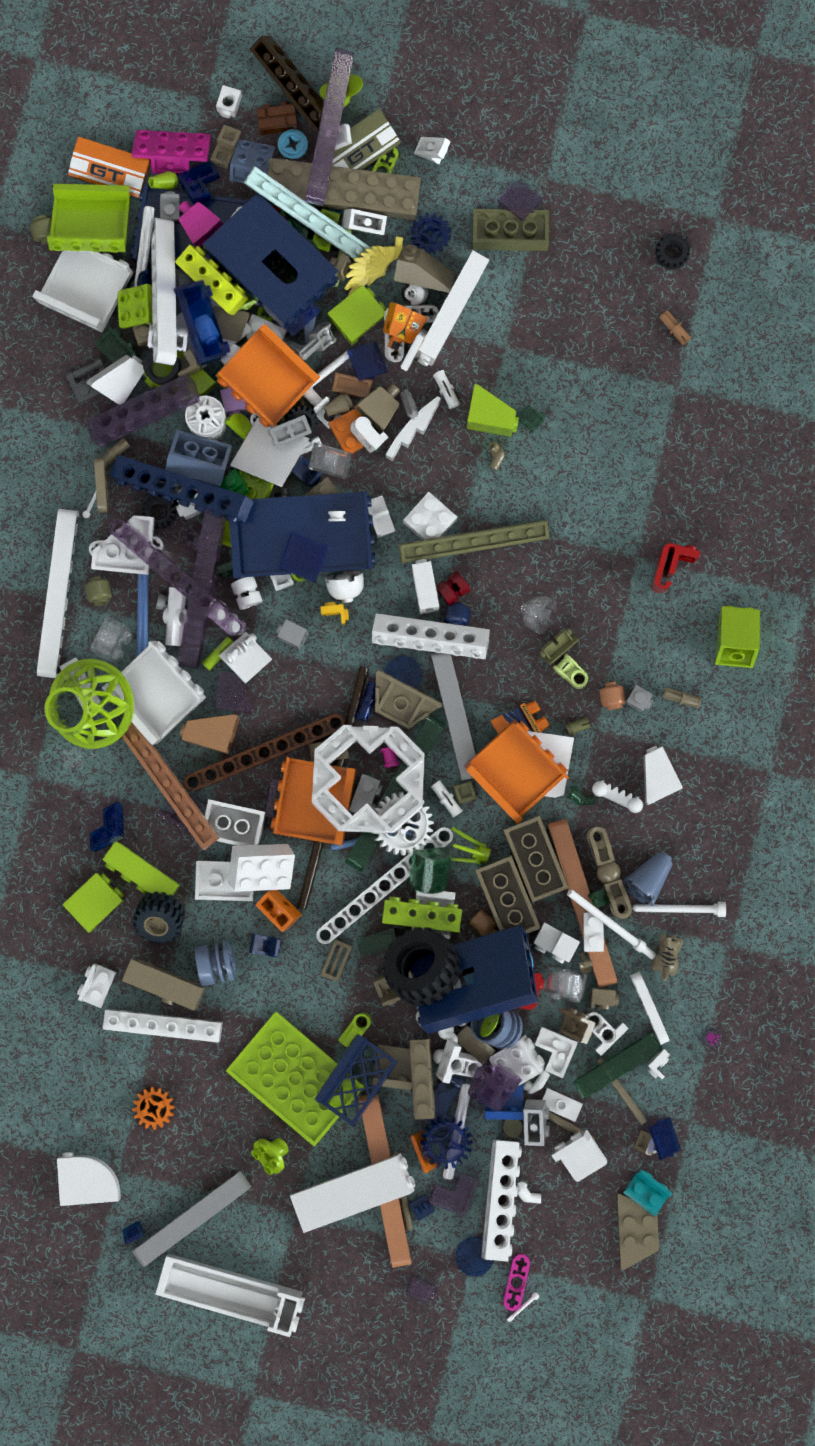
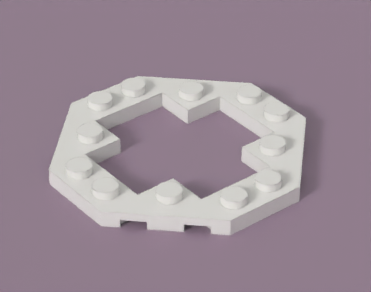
M343 725L315 749L312 804L338 831L394 833L422 809L424 753L399 727L379 728V726L352 727V725ZM356 741L369 754L385 742L408 766L396 778V782L407 794L381 817L368 804L364 805L352 816L328 791L341 779V776L329 764Z

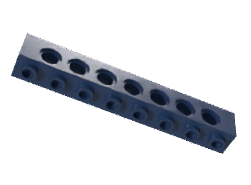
M121 455L117 456L110 476L116 480L115 483L126 487L128 484L136 491L141 492L143 489L151 496L157 497L161 495L162 499L173 502V500H176L178 504L189 508V505L194 506L195 510L205 513V510L210 511L212 516L217 518L225 516L227 517L226 520L236 524L238 521L246 522L253 501L244 495Z

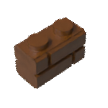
M281 102L279 106L264 104L257 108L260 135L283 133L291 129L298 130L295 108L290 102Z

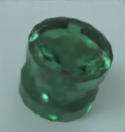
M606 889L587 894L588 898L592 901V905L596 908L610 904L609 899L606 898Z

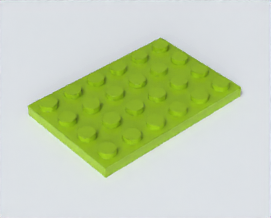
M276 1011L226 1072L314 1147L339 1118L338 1115L314 1100L338 1063ZM354 1078L356 1089L365 1087L356 1078ZM351 1079L343 1081V1092L353 1090ZM353 1093L343 1095L345 1106L350 1105L354 1100ZM340 1095L334 1096L329 1102L334 1108L342 1106Z

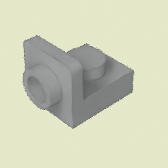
M172 191L160 194V219L179 222V194H175Z

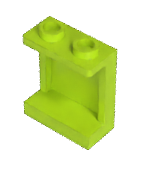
M363 285L328 312V318L352 346L358 342V338L380 320L384 319L387 309L382 302L378 303L374 299L375 294L369 287L366 289Z
M95 873L62 904L88 933H91L99 923L125 901L122 898L124 894L117 887L113 889L109 884L111 880L104 873L101 875L100 873Z

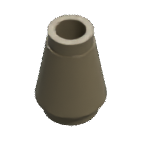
M347 393L344 395L340 394L324 406V410L329 417L350 411L353 404Z

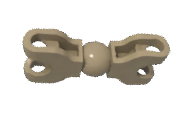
M602 827L591 828L586 834V839L595 864L598 866L597 877L604 884L603 888L612 915L616 918L625 919L631 915L632 907L620 879L621 869L614 862L611 844L605 829ZM595 832L600 834L599 841H595L593 838ZM620 904L624 906V912L621 914L617 909Z

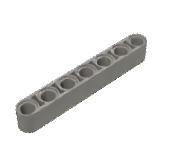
M431 652L461 780L472 779L473 777L466 771L464 765L476 754L451 654Z
M241 1171L237 1172L235 1176L230 1177L220 1187L214 1189L201 1201L199 1200L185 1213L183 1212L170 1224L160 1229L154 1236L152 1235L143 1244L132 1250V1253L142 1267H145L252 1186Z

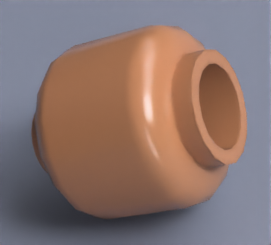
M616 682L605 683V687L599 691L601 704L607 710L623 708L622 705L626 703L624 687L617 685Z

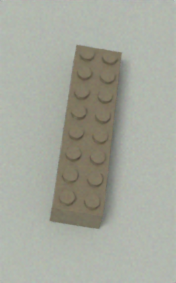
M274 158L269 160L268 176L312 207L338 211L355 209L392 218L416 221L420 177Z

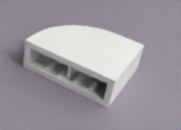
M74 1152L62 1153V1156L57 1158L60 1206L116 1202L121 1199L118 1179L114 1171L102 1160L89 1155H74Z

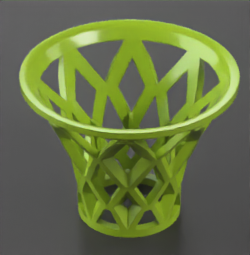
M98 659L79 660L66 666L55 678L50 694L45 702V715L49 724L72 744L87 749L103 748L118 741L129 728L134 714V697L129 682L116 667ZM94 668L101 669L110 675L95 677ZM78 669L72 676L69 674L72 671ZM85 672L88 673V678L78 681L81 675ZM91 682L90 688H80L81 685ZM109 682L106 691H95L97 683ZM117 683L123 692L124 700L111 695ZM66 691L76 694L83 704L82 719L75 727H67L64 724L66 720H61L57 708L60 707V705H57L58 696L66 693ZM94 695L105 697L98 704L92 701ZM108 701L118 706L111 712H107L102 708ZM124 712L123 719L119 727L116 728L111 719ZM97 713L105 717L94 721L92 719ZM106 723L109 730H97L95 725ZM80 734L88 735V737L85 738ZM94 736L107 737L99 741H94Z

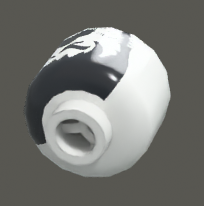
M405 284L402 288L401 296L408 305H420L426 301L428 289Z

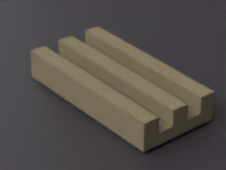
M335 939L320 975L338 982L353 946ZM338 944L340 945L339 951L336 955L330 973L327 974L325 972L330 963L336 945ZM344 947L348 948L335 977L333 973Z

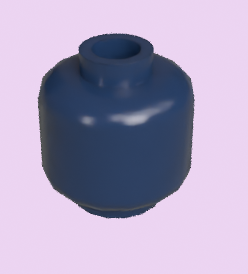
M460 602L451 604L446 609L445 623L468 626L471 615L470 609Z

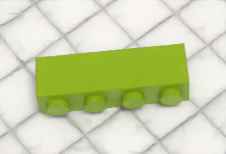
M119 841L114 842L102 859L106 862L104 866L113 872L117 870L122 873L120 877L130 883L132 880L137 884L136 888L144 894L146 892L153 894L158 891V893L165 892L166 895H174L180 887V884Z

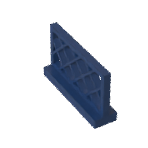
M358 1034L314 1100L355 1127L398 1061L367 1038ZM367 1046L373 1048L374 1058H364V1050ZM387 1058L391 1061L387 1069L380 1070L378 1059ZM375 1060L377 1071L367 1073L365 1062ZM357 1063H362L364 1074L354 1075L353 1066ZM378 1074L379 1082L377 1085L369 1087L368 1075ZM364 1076L366 1087L356 1089L354 1078ZM351 1079L353 1090L343 1092V1081ZM367 1090V1100L358 1103L357 1092ZM353 1093L355 1104L345 1106L343 1095ZM340 1095L342 1106L334 1108L329 1102L334 1096ZM356 1107L357 1115L353 1120L347 1117L346 1108Z

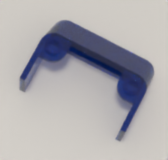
M204 280L174 288L173 290L178 297L195 351L197 365L200 367L228 357L227 353L231 351L228 342L223 341L210 300V297L213 296L210 285L206 286ZM202 315H208L209 318H212L220 335L217 338V342L211 345L201 342L195 329L194 321L196 318Z

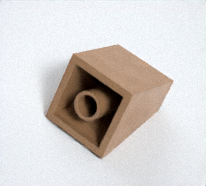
M232 714L189 720L186 725H182L180 735L185 742L229 755L240 718Z

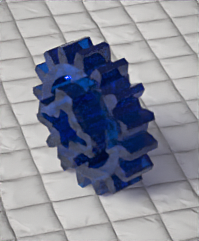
M426 213L425 218L420 215L419 222L414 221L413 225L415 227L411 228V233H413L411 240H415L413 245H419V248L425 249L427 253L432 251L434 255L437 249L442 252L443 245L447 247V240H451V235L447 234L451 232V227H447L448 221L442 222L443 216L441 215L439 218H436V213H433L432 217H429V214ZM425 224V227L419 231L420 227ZM429 230H431L432 233H434L433 236H430L428 234ZM443 236L441 241L436 243L437 239Z

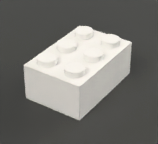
M208 799L205 818L220 837L217 841L237 846L260 844L266 812Z
M288 844L232 846L228 881L235 892L290 889L295 854Z

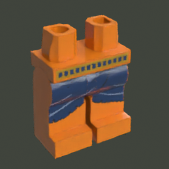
M536 701L528 704L523 703L491 720L497 734L514 719L518 723L523 721L529 728L528 731L542 733L541 731L549 726L545 716L537 721L534 720L532 714L540 710Z

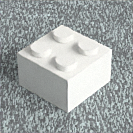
M428 492L405 517L403 524L423 540L443 536L457 521V516Z

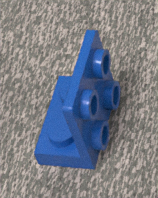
M485 1078V1084L487 1088H490L491 1096L487 1102L484 1100V1118L524 1120L523 1084L512 1090H507L500 1078Z

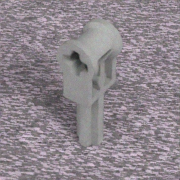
M320 323L308 334L310 341L297 354L302 360H306L314 352L324 351L328 346L337 341L330 329L331 323Z

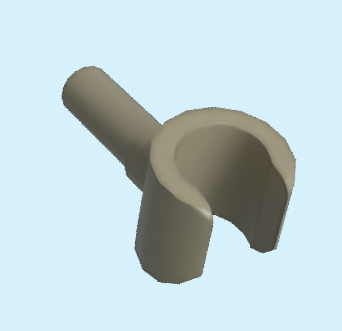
M581 951L580 956L583 962L579 964L581 973L591 972L590 966H592L593 962L588 960L585 953Z

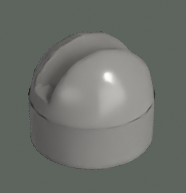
M159 594L156 609L165 610L168 608V605L165 604V602H168V596Z

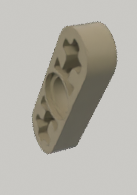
M105 457L94 458L98 513L109 512Z

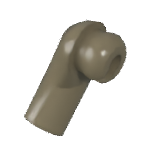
M493 441L489 444V450L493 456L489 467L497 471L505 454L502 446Z

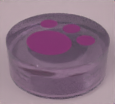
M708 1029L704 1032L702 1040L707 1047L717 1048L722 1043V1035L716 1029Z

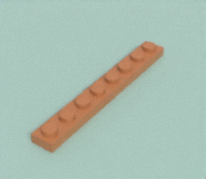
M131 722L122 738L203 850H206L220 837L156 748L151 745Z

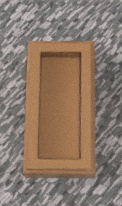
M335 373L331 391L365 398L370 394L373 380Z

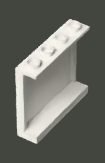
M62 251L42 291L36 290L32 297L38 303L103 332L118 303L117 293L126 288L133 275V271L129 268L130 265L121 259L116 261L113 259V256L105 252L101 254L93 251Z
M159 641L148 642L149 646L121 672L129 682L134 697V714L131 722L151 745L158 744L206 698L203 694V689L190 680L191 676L189 673L178 666V661L173 656L167 654L165 646ZM109 683L102 687L104 691H106ZM117 683L111 695L124 700L123 692Z

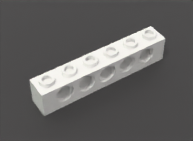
M376 613L372 629V643L486 659L490 629Z
M106 1009L103 1029L220 1042L223 1022Z
M493 1139L481 1255L485 1260L508 1261V1257L512 1255L510 1237H513L514 1234L512 1217H515L516 1214L514 1197H517L518 1186L515 1184L516 1177H519L520 1167L517 1165L518 1158L521 1157L522 1147L519 1146L520 1142ZM509 1155L510 1163L504 1166L502 1159L504 1156ZM503 1175L508 1176V1182L505 1185L500 1183ZM501 1195L506 1196V1202L503 1205L498 1203ZM504 1215V1222L498 1225L496 1223L497 1217ZM501 1234L503 1237L502 1242L495 1244V1237Z

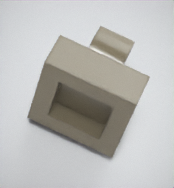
M342 254L339 260L331 257L329 262L339 271L338 279L344 281L345 275L350 269L348 267L351 264L349 256Z
M641 1130L634 1148L651 1156L652 1153L655 1154L657 1152L654 1150V1146L656 1143L660 1144V1140L657 1139L658 1137Z

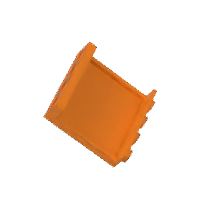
M265 323L215 375L218 378L217 382L224 388L227 386L232 391L231 395L237 401H243L246 404V410L252 415L255 413L260 418L259 422L266 428L275 427L280 419L320 378Z
M514 719L469 760L464 767L500 807L519 824L523 820L522 816L564 777L566 779L569 777L566 774L568 771L561 762L557 764L553 760L555 757L548 748L544 750L540 746L542 742L536 735L531 736L527 732L529 728L524 722L518 723Z
M287 757L286 761L282 762L281 772L284 775L283 780H279L278 784L280 797L276 799L274 806L277 814L276 818H272L271 822L273 833L343 846L346 831H338L312 804L314 762ZM330 765L341 776V779L328 791L349 812L356 769Z

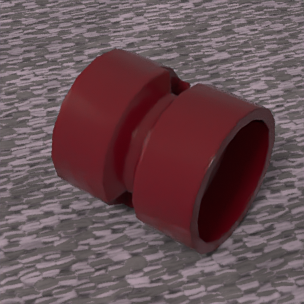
M458 571L448 576V581L443 580L436 585L437 592L440 596L443 595V600L448 606L458 600V596L463 597L471 591L469 585ZM455 584V586L458 588L455 591L451 587V585Z

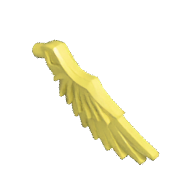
M396 236L395 246H372V249L366 248V252H360L362 257L354 258V261L357 263L350 264L348 267L352 270L345 275L346 278L352 277L344 287L345 290L351 288L349 295L361 285L370 286L376 279L385 276L388 266L399 257L402 250L403 237Z

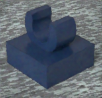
M426 1194L409 1203L418 1221L435 1212Z

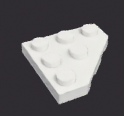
M134 515L129 519L126 524L93 549L91 569L149 575L154 517Z

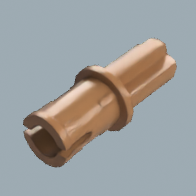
M669 311L661 314L660 319L670 330L669 333H673L682 346L692 338L683 329L682 323H678Z

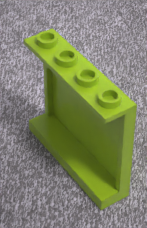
M53 184V213L50 236H47L49 250L126 252L131 202L129 185Z

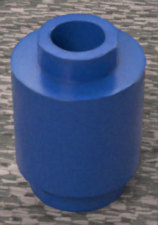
M208 315L196 318L194 321L195 329L203 344L207 343V345L217 342V338L220 335L212 318H209Z

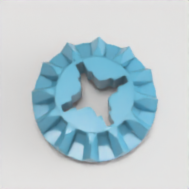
M287 130L278 139L279 152L283 157L290 160L299 159L308 148L307 138L299 130ZM289 138H291V140H293L294 143H298L296 145V151H294L292 147L288 148V146L290 145Z

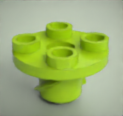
M276 1138L271 1143L265 1139H258L254 1143V1149L251 1151L252 1156L260 1161L267 1174L280 1173L284 1169L282 1157L288 1153L286 1142L280 1138Z

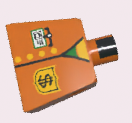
M390 302L383 328V333L391 336L387 347L398 351L402 342L412 344L428 318L398 303Z

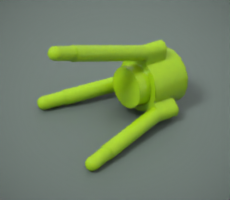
M452 827V831L477 846L471 849L453 844L454 848L472 853V857L475 859L452 857L451 860L479 865L481 862L487 863L491 849L486 848L487 844L480 843Z

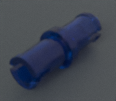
M370 681L367 683L364 697H361L360 701L362 703L356 717L366 722L369 720L372 706H375L376 683Z

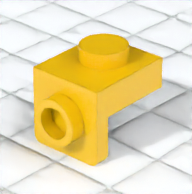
M328 602L321 606L322 616L341 614V623L346 625L345 620H349L348 609H344L343 604L336 605V602Z

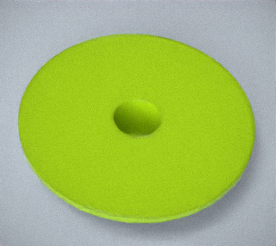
M499 1014L484 1019L480 1029L481 1036H488L497 1027Z

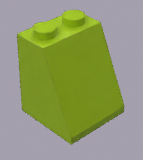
M475 384L467 429L511 437L512 432L516 433L519 417H515L516 410L481 386Z
M722 606L719 614L715 665L753 668L760 648V610L751 607Z

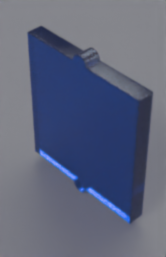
M376 342L366 345L360 344L357 348L347 350L358 381L369 378L374 379L376 376L388 372Z
M670 1117L662 1121L658 1120L656 1124L648 1127L659 1160L672 1157L674 1153L681 1150Z

